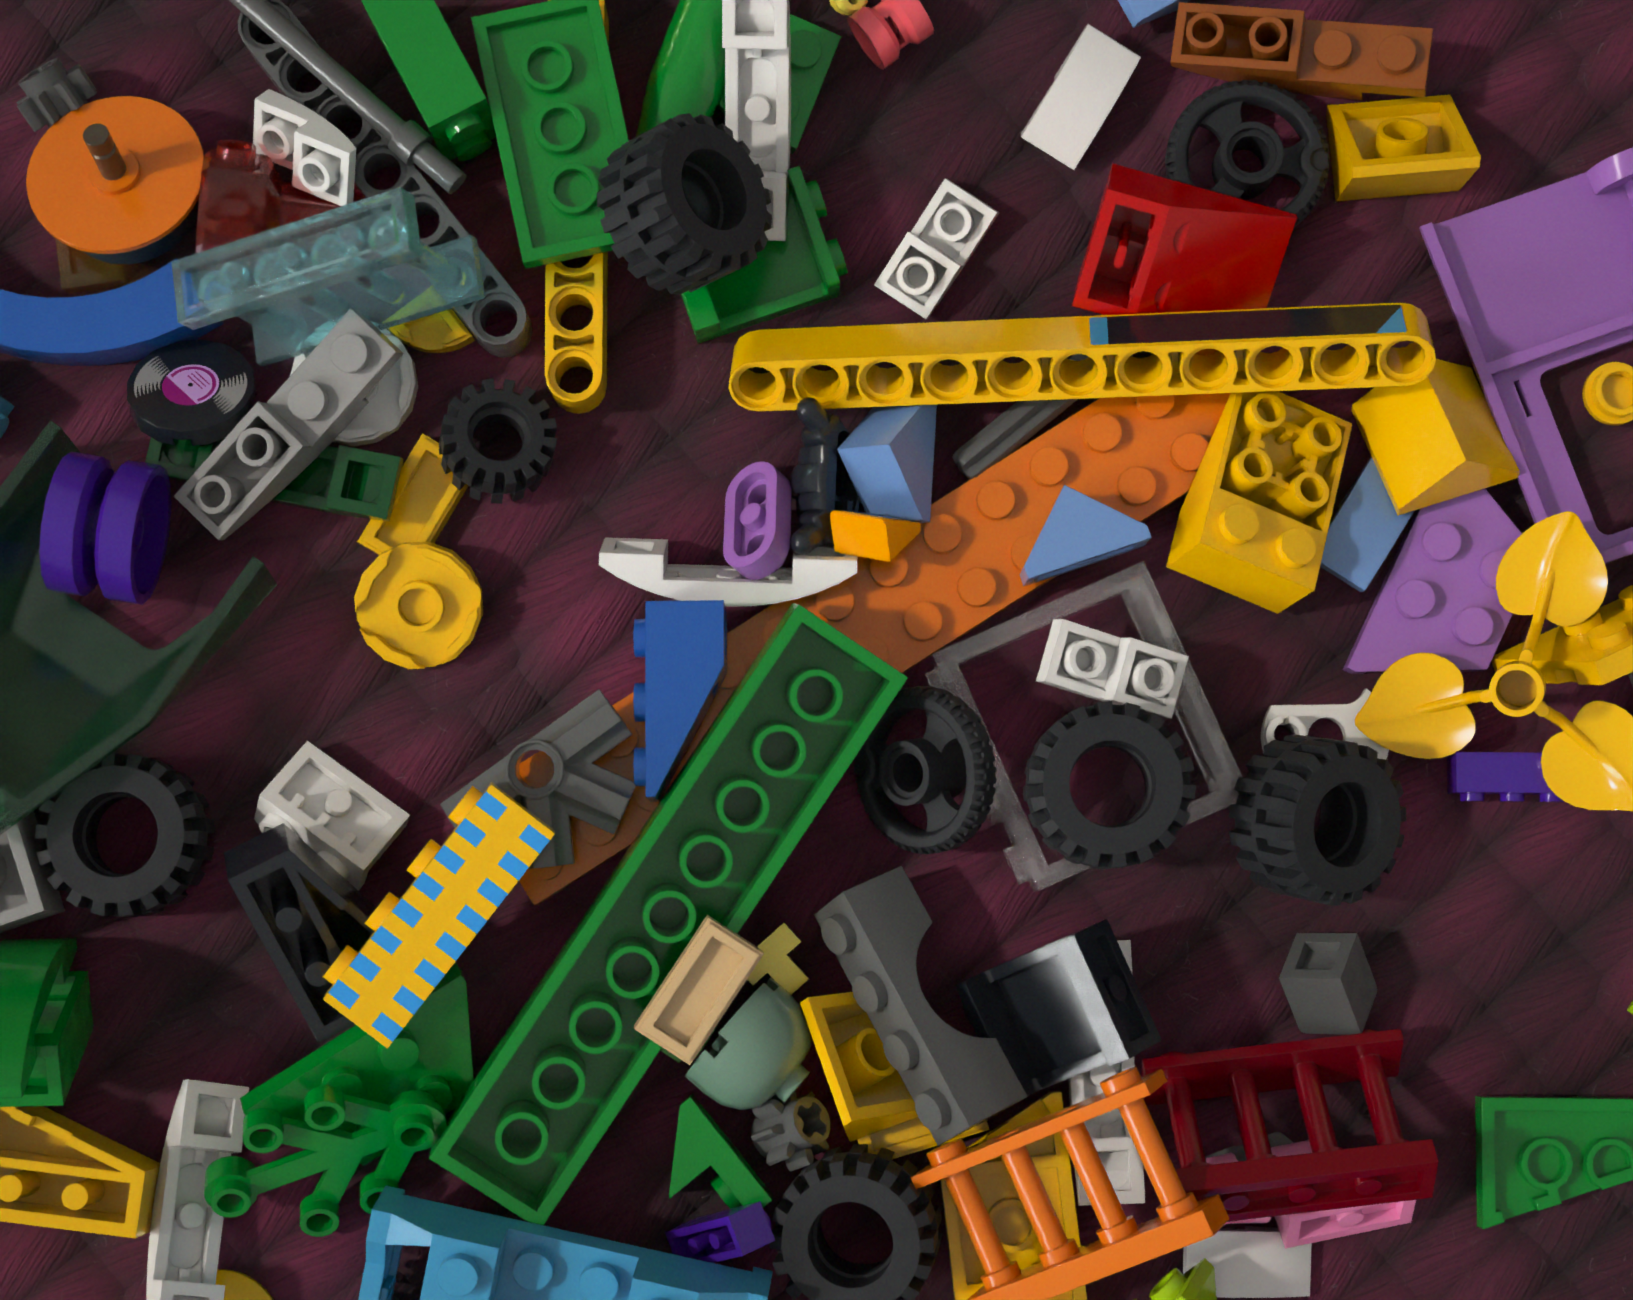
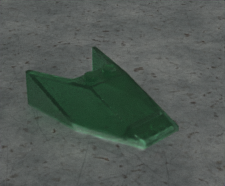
M52 421L47 424L0 487V835L149 727L278 585L265 564L253 556L208 617L166 647L158 650H150L143 647L65 593L47 589L41 575L39 554L45 500L53 474L62 457L70 452L81 453L62 428Z

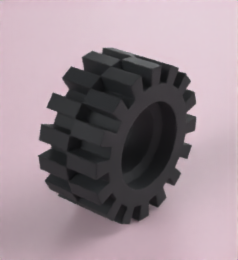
M494 378L482 380L480 391H476L473 384H470L463 388L461 400L454 396L448 404L447 415L444 414L439 440V454H443L442 468L445 474L453 472L452 484L459 491L465 484L470 486L469 497L480 501L482 492L491 493V503L502 504L504 494L510 493L513 502L520 500L524 497L527 487L533 493L540 486L542 476L547 477L551 467L557 438H555L557 430L555 418L548 419L550 407L544 399L538 404L534 403L536 391L526 386L522 394L514 392L516 381L505 379L503 389H495ZM486 423H504L510 425L519 433L522 440V448L511 459L504 461L492 460L484 457L476 449L473 442L474 433L480 426Z

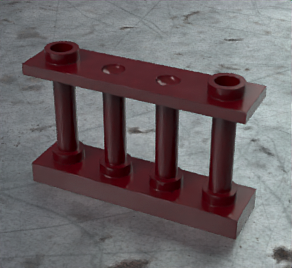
M1364 1029L1363 1033L1188 1054L1174 1051L1164 1053L1158 1057L1142 1059V1077L1162 1069L1167 1079L1166 1083L1143 1099L1146 1106L1167 1103L1181 1167L1175 1170L1185 1192H1193L1197 1202L1219 1194L1230 1218L1227 1222L1433 1197L1439 1162L1433 1140L1409 1141L1403 1138L1387 1077H1396L1399 1074L1404 1041L1401 1029L1384 1031ZM1361 1081L1378 1145L1343 1149L1338 1147L1322 1085ZM1296 1088L1312 1153L1277 1157L1272 1155L1258 1093ZM1232 1096L1246 1161L1212 1165L1206 1162L1193 1100Z

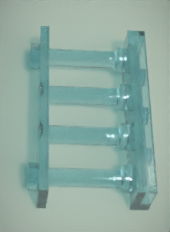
M402 187L172 261L178 323L194 330L235 316L247 321L253 327L256 363L261 366H267L312 352L350 308L359 310L379 330H383L485 298L477 238L469 235L434 247H429L420 241L414 195Z

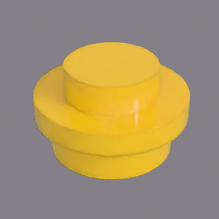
M1610 362L1599 366L1587 377L1583 386L1582 396L1587 411L1594 419L1612 426L1623 425L1633 420L1632 366L1621 362Z

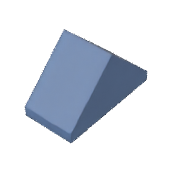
M937 405L873 407L837 449L866 513L919 523L930 522Z
M1064 485L1019 574L1023 587L1144 547L1152 537L1147 525Z

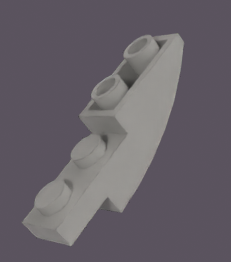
M350 308L268 402H257L174 497L218 540H225L277 496L331 444L369 403L365 398L366 395L404 353L359 310Z

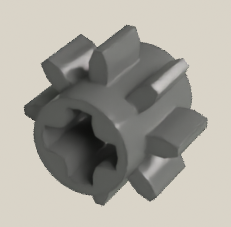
M54 58L37 67L18 82L27 96L16 103L21 114L33 131L36 132L46 124L50 128L67 113L89 103L87 99L94 96L97 91L79 63L66 70L59 58Z
M812 1091L796 1097L794 1092L785 1103L777 1095H774L758 1108L752 1109L756 1118L752 1123L751 1138L757 1151L767 1159L769 1166L785 1160L787 1168L792 1172L813 1164V1155L829 1149L826 1139L830 1133V1118L826 1108L815 1098V1094Z

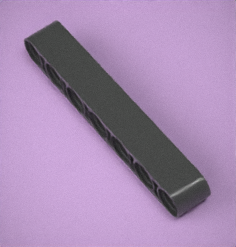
M267 0L316 43L288 6L280 0ZM241 12L238 19V32L255 61L282 95L316 112L335 127L341 122L350 119L362 122L360 133L350 140L357 148L354 186L482 348L491 355L500 358L513 357L521 353L528 346L533 334L532 322L521 299L414 165L407 166L388 149L389 141L323 83L316 90L309 93L296 91L298 80L310 71L278 43L275 42L268 45L258 43L259 36L263 30ZM385 167H394L401 170L399 181L393 187L387 190H378L371 187L373 176L379 170ZM422 215H433L439 218L438 229L433 235L422 239L409 235L411 224L416 218ZM460 263L476 265L478 267V274L470 285L456 288L447 283L449 272L454 266ZM499 311L514 313L517 316V323L511 333L500 337L486 333L485 326L493 314Z

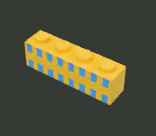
M492 782L483 793L474 786L468 790L448 816L449 819L457 824V827L442 846L433 839L428 841L406 870L416 877L400 899L389 891L364 923L374 930V933L359 952L347 945L323 975V978L332 984L323 1000L387 1049L555 835V831Z

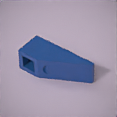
M724 600L645 601V619H634L635 657H645V683L634 684L635 722H645L646 747L634 748V784L636 786H646V798L650 802H660L727 675V608Z

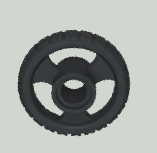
M1258 80L1232 81L1203 92L1181 113L1171 131L1165 156L1167 179L1195 186L1188 166L1189 146L1197 128H1205L1211 131L1220 142L1211 167L1212 177L1216 185L1209 190L1248 200L1262 194L1274 177L1290 179L1299 186L1300 191L1289 204L1280 210L1297 214L1295 226H1297L1313 210L1323 193L1329 171V148L1326 136L1322 131L1323 128L1317 117L1311 113L1312 110L1302 100L1296 98V95L1284 88L1283 90L1278 88L1275 84L1264 81L1263 83L1258 82ZM1241 105H1255L1277 113L1294 128L1301 141L1294 146L1283 148L1279 136L1269 126L1259 122H1242L1240 115ZM1238 150L1253 152L1260 159L1262 170L1255 173L1240 170L1233 161L1232 153Z
M916 686L901 689L858 752L857 757L854 758V773H857L855 782L858 784L857 792L861 794L860 801L864 805L865 812L869 813L870 821L874 823V827L880 830L881 835L886 837L888 841L895 843L899 848L918 854L941 853L966 843L969 838L976 834L982 827L981 824L987 819V814L991 810L989 805L993 804V795L996 791V788L993 787L997 782L995 777L997 769L993 764L996 760L992 752L993 746L989 745L990 737L986 733L985 726L980 725V718L976 716L975 711L969 708L966 702L944 689L932 686ZM914 709H924L927 716V726L923 738L896 741L889 746L886 744L893 726L905 713ZM966 786L964 798L960 806L953 798L959 795ZM893 802L903 806L923 803L928 819L926 830L910 823L898 811Z

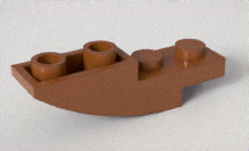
M1179 2L1170 63L1172 67L1229 82L1258 80V82L1263 83L1264 81L1275 84L1282 90L1284 88L1289 92L1351 100H1363V93L1425 97L1433 42V28L1307 20L1305 11Z

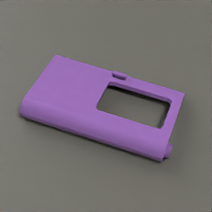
M1633 147L1602 160L1585 173L1440 223L1432 224L1431 222L1419 228L1494 421L1520 471L1517 480L1534 523L1536 524L1547 517L1570 511L1577 514L1586 532L1601 553L1605 564L1633 554V527L1610 535L1603 534L1596 527L1542 390L1540 379L1544 372L1633 341ZM1514 383H1515L1516 386H1517V389H1518L1519 394H1520V396H1521V399H1522V401H1523V404H1524V407H1525L1526 412H1527V414H1528V417H1527V415H1526V413H1525V410H1524V408H1523V405H1522V403H1521V400H1520V398H1519V395H1518V393H1517V390H1516V387H1515Z

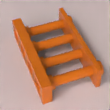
M1137 1067L1129 1068L1099 1083L1103 1090L1101 1094L967 1148L963 1138H959L939 1146L926 1154L930 1164L911 1177L914 1187L919 1189L941 1179L945 1180L985 1270V1273L980 1277L983 1286L967 1300H1047L1212 1237L1230 1219L1219 1194L1197 1202L1193 1192H1185L1143 1099L1167 1082L1162 1069L1141 1077ZM1117 1108L1161 1203L1156 1208L1159 1217L1138 1225L1133 1215L1126 1217L1084 1123ZM1057 1132L1061 1135L1102 1227L1096 1231L1100 1240L1079 1248L1074 1238L1067 1239L1026 1147L1030 1143ZM1000 1155L1043 1249L1038 1254L1041 1262L1020 1270L1017 1261H1009L969 1171V1168Z

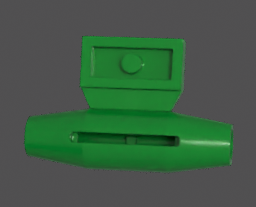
M679 0L649 74L636 137L680 114L690 113L693 118L700 114L712 117L718 107L725 115V48H722V0ZM790 14V154L793 155L798 147L841 36Z

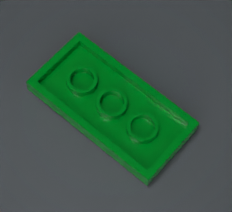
M550 0L471 17L525 269L612 251L611 246L615 243L610 233H604L600 221L605 217L604 210L597 206V192L604 189L598 179L601 169L609 165L607 158L610 154L622 147L621 145L628 142L629 139L599 0Z

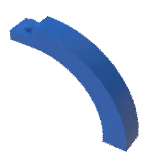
M177 258L142 279L98 294L46 298L21 295L0 289V352L40 363L65 366H102L136 361L145 358L152 351L174 342L197 340L224 324L192 274Z

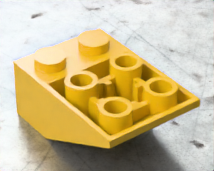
M1279 391L1231 393L1180 510L1166 567L1277 614L1313 592L1316 587L1352 423Z

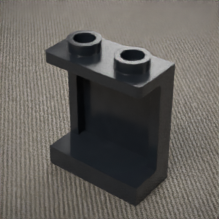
M1107 919L989 968L957 984V991L963 1003L965 1016L974 1027L979 1038L997 1039L1027 1096L1105 1064L1112 1066L1128 1060L1162 1040Z

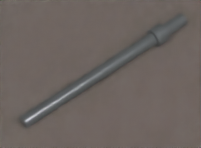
M228 0L389 141L388 149L407 166L416 164L449 194L454 193L463 184L466 174L432 145L433 137L414 120L405 122L267 0Z

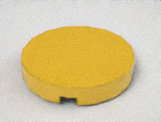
M404 542L382 552L363 572L354 596L355 613L357 612V621L361 627L360 631L366 644L385 661L407 669L435 667L457 658L474 639L483 616L482 588L472 567L453 550L432 542Z

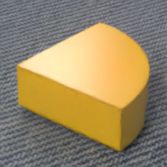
M435 287L385 323L387 329L396 338L401 340L402 343L423 352H451L475 341L471 333Z

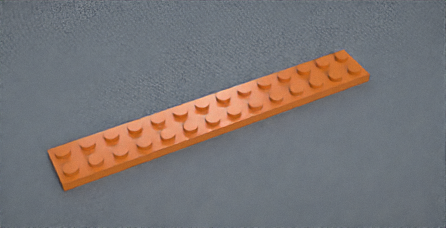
M1204 349L1195 354L1207 356L1214 354L1218 350ZM1231 393L1099 398L986 469L978 477L972 478L931 504L930 522L920 523L921 532L890 562L858 557L857 573L843 582L809 596L772 604L728 632L727 675L668 788L792 603L801 605L903 674L1056 577L1054 576L1023 587L1019 574L1064 485L1141 523L1186 495ZM634 692L612 705L633 735L594 762V764L634 781V748L646 747L645 722H635ZM539 751L520 763L519 773L527 785L541 788L552 780L554 764L550 756L543 751ZM636 786L614 835L570 815L575 863L527 869L519 880L534 906L541 904L630 847L659 803L650 802L646 798V786Z

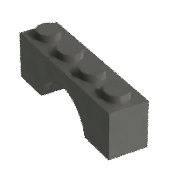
M902 866L843 891L814 914L821 927V934L826 946L836 955L852 985V992L857 1004L866 1011L883 1043L887 1060L901 1076L915 1102L918 1118L930 1130L938 1146L1028 1097L996 1038L973 1037L955 1030L946 1024L927 1002L919 984L916 958L921 939L933 922Z

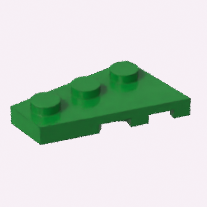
M1475 1096L1477 1227L1486 1229L1504 1223L1506 1219L1533 1210L1540 1211L1562 1204L1561 1201L1597 1189L1604 1190L1633 1180V1098Z

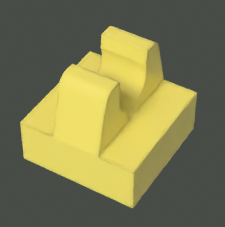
M785 923L780 925L757 946L763 951L764 955L747 980L753 986L768 973L774 981L792 995L809 978L788 956L801 943V940Z

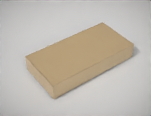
M707 915L636 1021L634 1029L691 1065L764 955L763 951Z

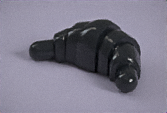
M810 397L802 399L797 404L796 412L798 418L805 425L801 431L804 447L799 449L798 465L793 468L790 476L792 495L797 496L796 513L799 515L797 521L798 530L792 535L790 545L792 550L800 555L811 553L819 545L825 546L833 543L830 513L833 510L859 512L861 503L837 450L850 433L839 417L834 414L828 415L822 405L815 398Z

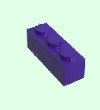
M1456 752L1447 756L1448 794H1460V801L1482 802L1484 801V794H1500V802H1524V795H1539L1540 802H1564L1553 793L1543 777L1541 766L1542 753Z
M760 1201L697 1217L665 1232L674 1255L711 1263L744 1256L775 1241L771 1230L770 1218L764 1211Z

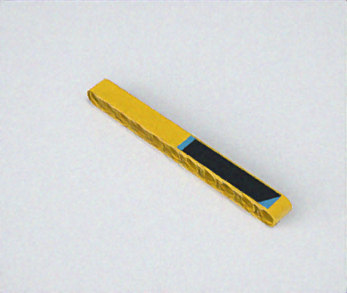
M1406 303L761 329L747 332L735 344L728 388L734 401L747 410L785 411L796 410L797 404L807 397L815 398L824 409L1394 387L1417 384L1427 378L1434 369L1436 356L1427 317L1421 309ZM1414 341L1406 347H1392L1398 342ZM1334 344H1348L1339 350H1326V348ZM1271 346L1283 347L1273 353L1261 352L1263 349ZM1204 349L1218 350L1214 354L1207 356L1195 354ZM1142 351L1153 353L1151 356L1145 358H1135L1131 356L1134 353ZM1075 354L1088 356V358L1080 361L1067 359L1070 355ZM1008 357H1020L1024 359V361L1019 363H1007L1003 361V359ZM951 359L960 362V364L946 366L938 362ZM889 362L897 366L887 369L880 368L875 364ZM820 364L827 365L833 369L820 371L812 368V366ZM759 367L770 372L764 374L755 373L749 370V368Z

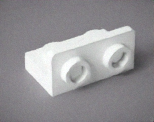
M307 741L261 792L254 819L259 824L262 833L284 823L359 891L365 883L368 871L407 826L410 814Z

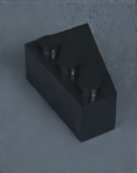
M284 823L224 852L228 881L317 1042L319 1043L354 1025L352 1021L323 1000L325 994L332 986L329 981L323 978V975L347 945L359 952L374 933V930L364 923L377 907Z

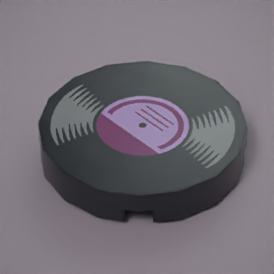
M202 339L174 342L152 351L136 364L127 381L129 410L139 429L156 441L175 445L174 439H190L191 445L196 446L210 444L227 437L254 406L253 401L257 396L254 371L244 355L226 344Z

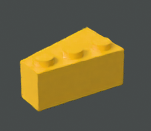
M44 1106L0 1107L1 1222L135 1239L150 1232L155 1189L160 1167L159 1162Z

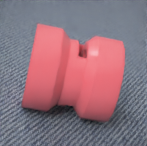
M881 0L873 8L862 7L847 18L850 30L862 50L878 68L883 70L899 59L900 50L909 43L920 44L934 34L933 24L919 0Z

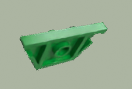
M456 962L452 965L388 1049L355 1025L240 1097L243 1113L246 1115L257 1108H271L278 1111L283 1117L306 1122L305 1096L311 1089L321 1085L334 1086L340 1089L343 1094L387 1105L399 1093L418 1090L432 1095L443 1108L445 1114L455 1109L474 1081L467 987L461 968ZM323 1106L319 1107L318 1109L326 1110L331 1109L332 1107ZM344 1120L335 1129L353 1133L366 1128V1126ZM385 1149L362 1157L359 1164L365 1166L382 1155Z

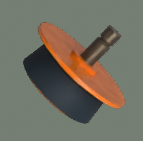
M117 96L99 99L67 113L43 135L35 147L28 165L26 177L27 195L38 221L44 229L60 242L81 250L87 255L103 262L112 264L140 263L166 253L177 245L190 230L197 216L199 196L205 180V157L194 129L172 108L142 97Z

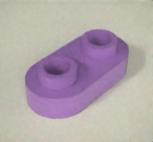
M764 461L752 463L742 469L731 481L725 496L724 558L737 572L750 580L762 579L776 572L785 562L790 548L792 494L790 482L772 464Z

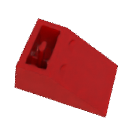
M1112 163L1078 276L1072 306L1102 315L1267 308L1297 220V214Z

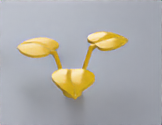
M1567 511L1537 522L1514 541L1498 566L1496 591L1500 604L1510 613L1533 615L1519 661H1511L1500 667L1492 677L1489 689L1463 693L1464 678L1460 669L1453 662L1434 653L1420 652L1407 655L1391 664L1380 676L1367 701L1355 717L1356 727L1372 741L1393 752L1415 758L1434 759L1452 755L1472 740L1476 731V723L1471 710L1467 706L1468 704L1492 701L1500 712L1512 717L1525 716L1534 711L1538 716L1546 718L1563 730L1548 739L1541 756L1543 777L1553 793L1563 801L1579 808L1633 812V716L1626 709L1614 703L1596 700L1585 704L1578 711L1573 722H1571L1566 716L1543 701L1546 692L1545 678L1542 672L1535 665L1531 664L1545 618L1559 626L1579 624L1599 609L1607 592L1608 577L1603 557L1586 532L1578 515Z

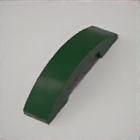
M151 437L145 463L161 465L167 470L169 479L186 483L225 438L206 445L192 446L190 439H174L175 445L158 442ZM339 445V448L327 446L310 465L270 502L339 515L390 521L404 459L398 456Z

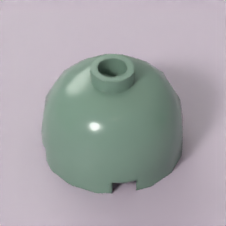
M772 977L769 978L767 983H763L720 1030L718 1038L711 1046L713 1049L709 1053L704 1050L688 1070L685 1077L705 1095L723 1106L739 1110L758 1108L774 1095H777L785 1103L810 1074L801 1065L812 1045V1036L800 1004Z

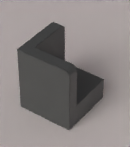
M1297 933L1279 980L1299 1030L1305 1034L1350 1035L1363 1033L1377 994V985L1358 934Z

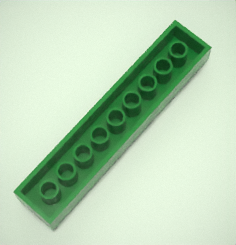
M791 604L446 1121L447 1127L431 1147L430 1160L527 1222L539 1225L545 1224L662 1048L634 1029L636 1021L707 915L738 934L908 679L907 676L801 605Z

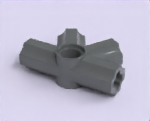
M598 689L529 740L517 745L508 755L441 802L440 805L448 818L472 786L483 793L492 782L555 831V835L528 869L574 864L570 815L613 835L623 818L636 788L634 781L594 764V762L633 734L602 691ZM533 750L545 752L551 757L554 764L552 780L541 788L527 785L519 773V765L522 758ZM449 819L454 828H456L457 824Z

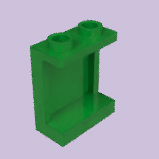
M800 166L787 169L789 201L786 240H768L764 250L756 253L757 259L751 264L693 292L687 291L681 294L698 344L840 296L839 277L848 274L846 263L837 239L825 240L818 220L827 216L820 188L816 180L805 183Z

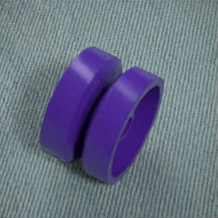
M70 452L62 457L49 486L41 523L39 554L41 575L46 588L59 593L87 596L99 584L104 597L113 601L143 605L150 599L160 577L170 531L171 487L167 470L158 464L128 460L114 473L110 461L103 456Z

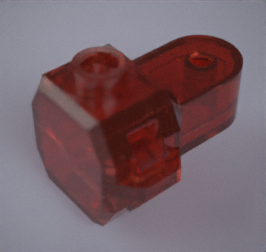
M235 139L220 140L217 142V149H210L204 154L199 192L195 259L201 266H208V273L210 275L232 280L244 278L246 270L259 272L277 249L324 255H347L354 253L358 248L362 198L354 193L353 204L348 208L336 205L293 187L292 182L282 181L271 158L267 155L256 154V146L254 144Z

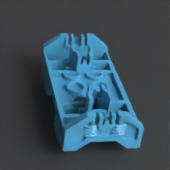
M385 1186L371 1211L366 1237V1262L358 1300L393 1299L396 1274L403 1245L430 1246L420 1300H768L773 1271L753 1267L751 1272L405 1195L404 1189Z

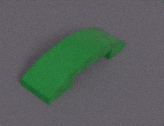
M76 938L5 939L0 941V1098H22L37 1059L34 1034L53 984H65L77 952Z

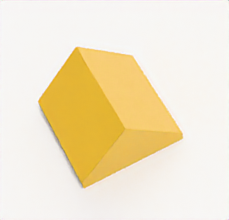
M1451 95L1327 105L1326 119L1336 202L1459 191L1480 167L1481 155Z
M1436 359L1432 372L1427 378L1417 384L1374 387L1352 404L1351 412L1398 516L1516 479L1520 474L1517 464L1494 421L1486 398L1471 367Z
M853 992L807 997L800 1002L850 1142L918 1118L915 1102L898 1071L887 1060L883 1043L866 1011L857 1004Z

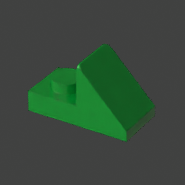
M692 1093L680 1104L669 1198L673 1197L709 1166H712L718 1175L710 1183L730 1209L759 1201L764 1208L773 1200V1193Z

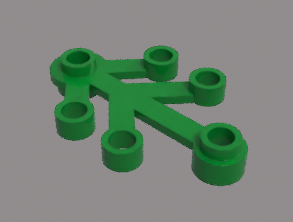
M317 1086L311 1089L305 1096L306 1122L283 1117L278 1111L271 1108L254 1109L247 1113L243 1120V1143L253 1152H272L278 1149L281 1144L305 1150L258 1167L251 1161L238 1156L219 1158L206 1169L204 1197L216 1214L223 1217H237L249 1210L250 1206L256 1201L258 1194L324 1171L314 1192L306 1196L300 1203V1228L304 1233L313 1237L330 1235L339 1226V1201L362 1157L385 1149L375 1172L367 1174L360 1182L361 1208L371 1214L372 1208L380 1194L374 1193L382 1192L385 1186L399 1188V1180L414 1152L431 1148L447 1127L446 1114L437 1100L429 1093L411 1090L399 1093L387 1105L343 1094L340 1089L334 1086ZM323 1106L332 1107L331 1109L326 1110L318 1109L319 1107ZM344 1120L366 1126V1128L353 1133L335 1129ZM259 1129H269L270 1131L260 1132V1131H257V1130H259Z

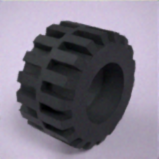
M690 113L680 114L621 145L622 147L614 150L607 158L609 165L601 169L598 179L604 187L603 190L597 192V206L603 209L605 217L600 221L604 233H610L615 243L611 248L618 259L624 257L629 263L627 270L637 279L646 276L649 287L658 291L667 287L670 294H682L687 291L693 292L751 264L757 259L756 253L764 250L768 241L765 231L771 229L772 215L767 211L766 205L771 203L769 189L763 187L761 178L764 177L759 163L754 165L749 156L750 149L743 140L737 142L733 138V131L723 123L715 127L711 117L700 114L693 118Z
M1112 701L1097 702L1095 705L1082 706L1069 712L1066 716L1055 722L1040 737L1025 767L1026 784L1023 787V798L1028 803L1030 811L1028 818L1033 828L1037 827L1044 837L1042 841L1051 850L1055 849L1064 855L1063 859L1074 864L1090 866L1091 869H1119L1140 864L1154 858L1156 853L1167 849L1176 840L1175 834L1180 828L1185 827L1191 813L1187 812L1189 802L1195 800L1196 785H1191L1190 772L1194 771L1191 756L1185 758L1180 745L1184 744L1183 740L1177 732L1171 734L1163 726L1165 722L1163 718L1155 713L1148 715L1140 711L1141 706L1127 702L1124 705L1112 704ZM1111 747L1128 754L1137 763L1144 777L1145 797L1140 810L1131 819L1118 825H1100L1088 820L1077 809L1071 797L1070 776L1075 764L1084 754L1097 748Z
M1295 734L1285 736L1284 741L1273 740L1264 745V756L1253 755L1247 762L1246 767L1249 771L1247 777H1238L1233 789L1239 793L1237 803H1230L1228 818L1235 819V828L1229 831L1231 845L1238 846L1241 849L1236 856L1241 868L1250 870L1249 878L1258 886L1267 887L1270 892L1326 905L1340 906L1341 902L1352 904L1362 900L1363 891L1374 892L1381 885V873L1390 874L1396 860L1392 856L1396 848L1402 849L1405 835L1400 834L1401 822L1406 821V807L1399 804V798L1404 792L1400 781L1390 779L1394 771L1387 760L1377 758L1378 752L1369 746L1358 745V743ZM1321 802L1320 824L1314 836L1315 815Z
M118 753L102 754L101 760L93 761L86 759L75 765L77 770L75 775L68 776L63 774L53 784L59 790L56 798H44L40 811L49 813L46 825L36 824L35 838L45 839L46 850L37 852L40 866L51 867L54 873L47 880L55 890L66 891L69 894L66 900L74 906L89 908L91 913L102 916L138 917V915H153L165 911L164 906L168 904L180 903L188 896L185 890L190 885H199L206 873L202 872L200 867L203 860H212L214 847L207 846L208 834L215 833L214 819L206 818L204 809L210 805L204 794L197 793L192 788L195 782L185 773L174 770V766L130 753L129 755ZM127 797L137 798L147 804L154 814L158 828L157 844L152 856L144 866L131 874H118L106 866L99 855L96 844L97 827L103 814L114 803Z
M854 1144L849 1152L843 1153L840 1146L828 1150L822 1159L817 1160L814 1158L813 1164L802 1169L785 1191L783 1198L775 1209L772 1221L776 1222L772 1230L775 1241L769 1243L770 1249L778 1250V1255L772 1262L777 1276L787 1273L790 1278L785 1290L793 1300L801 1293L810 1300H914L925 1280L928 1279L940 1248L942 1233L938 1232V1227L942 1221L940 1205H932L931 1198L934 1190L929 1184L919 1189L914 1187L911 1177L918 1170L915 1165L906 1160L904 1165L900 1166L892 1161L895 1152L881 1147L876 1155L868 1153V1144ZM842 1202H855L872 1208L882 1216L890 1228L893 1238L892 1253L886 1259L873 1264H855L844 1260L830 1248L824 1238L821 1226L823 1212L826 1208Z

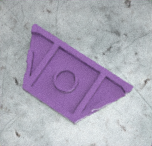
M1486 489L1415 511L1344 665V671L1350 674L1385 672L1391 664L1400 658L1420 652L1434 653L1447 658L1461 672H1482L1488 669L1513 613L1503 608L1498 599L1496 591L1498 566L1506 551L1522 533Z

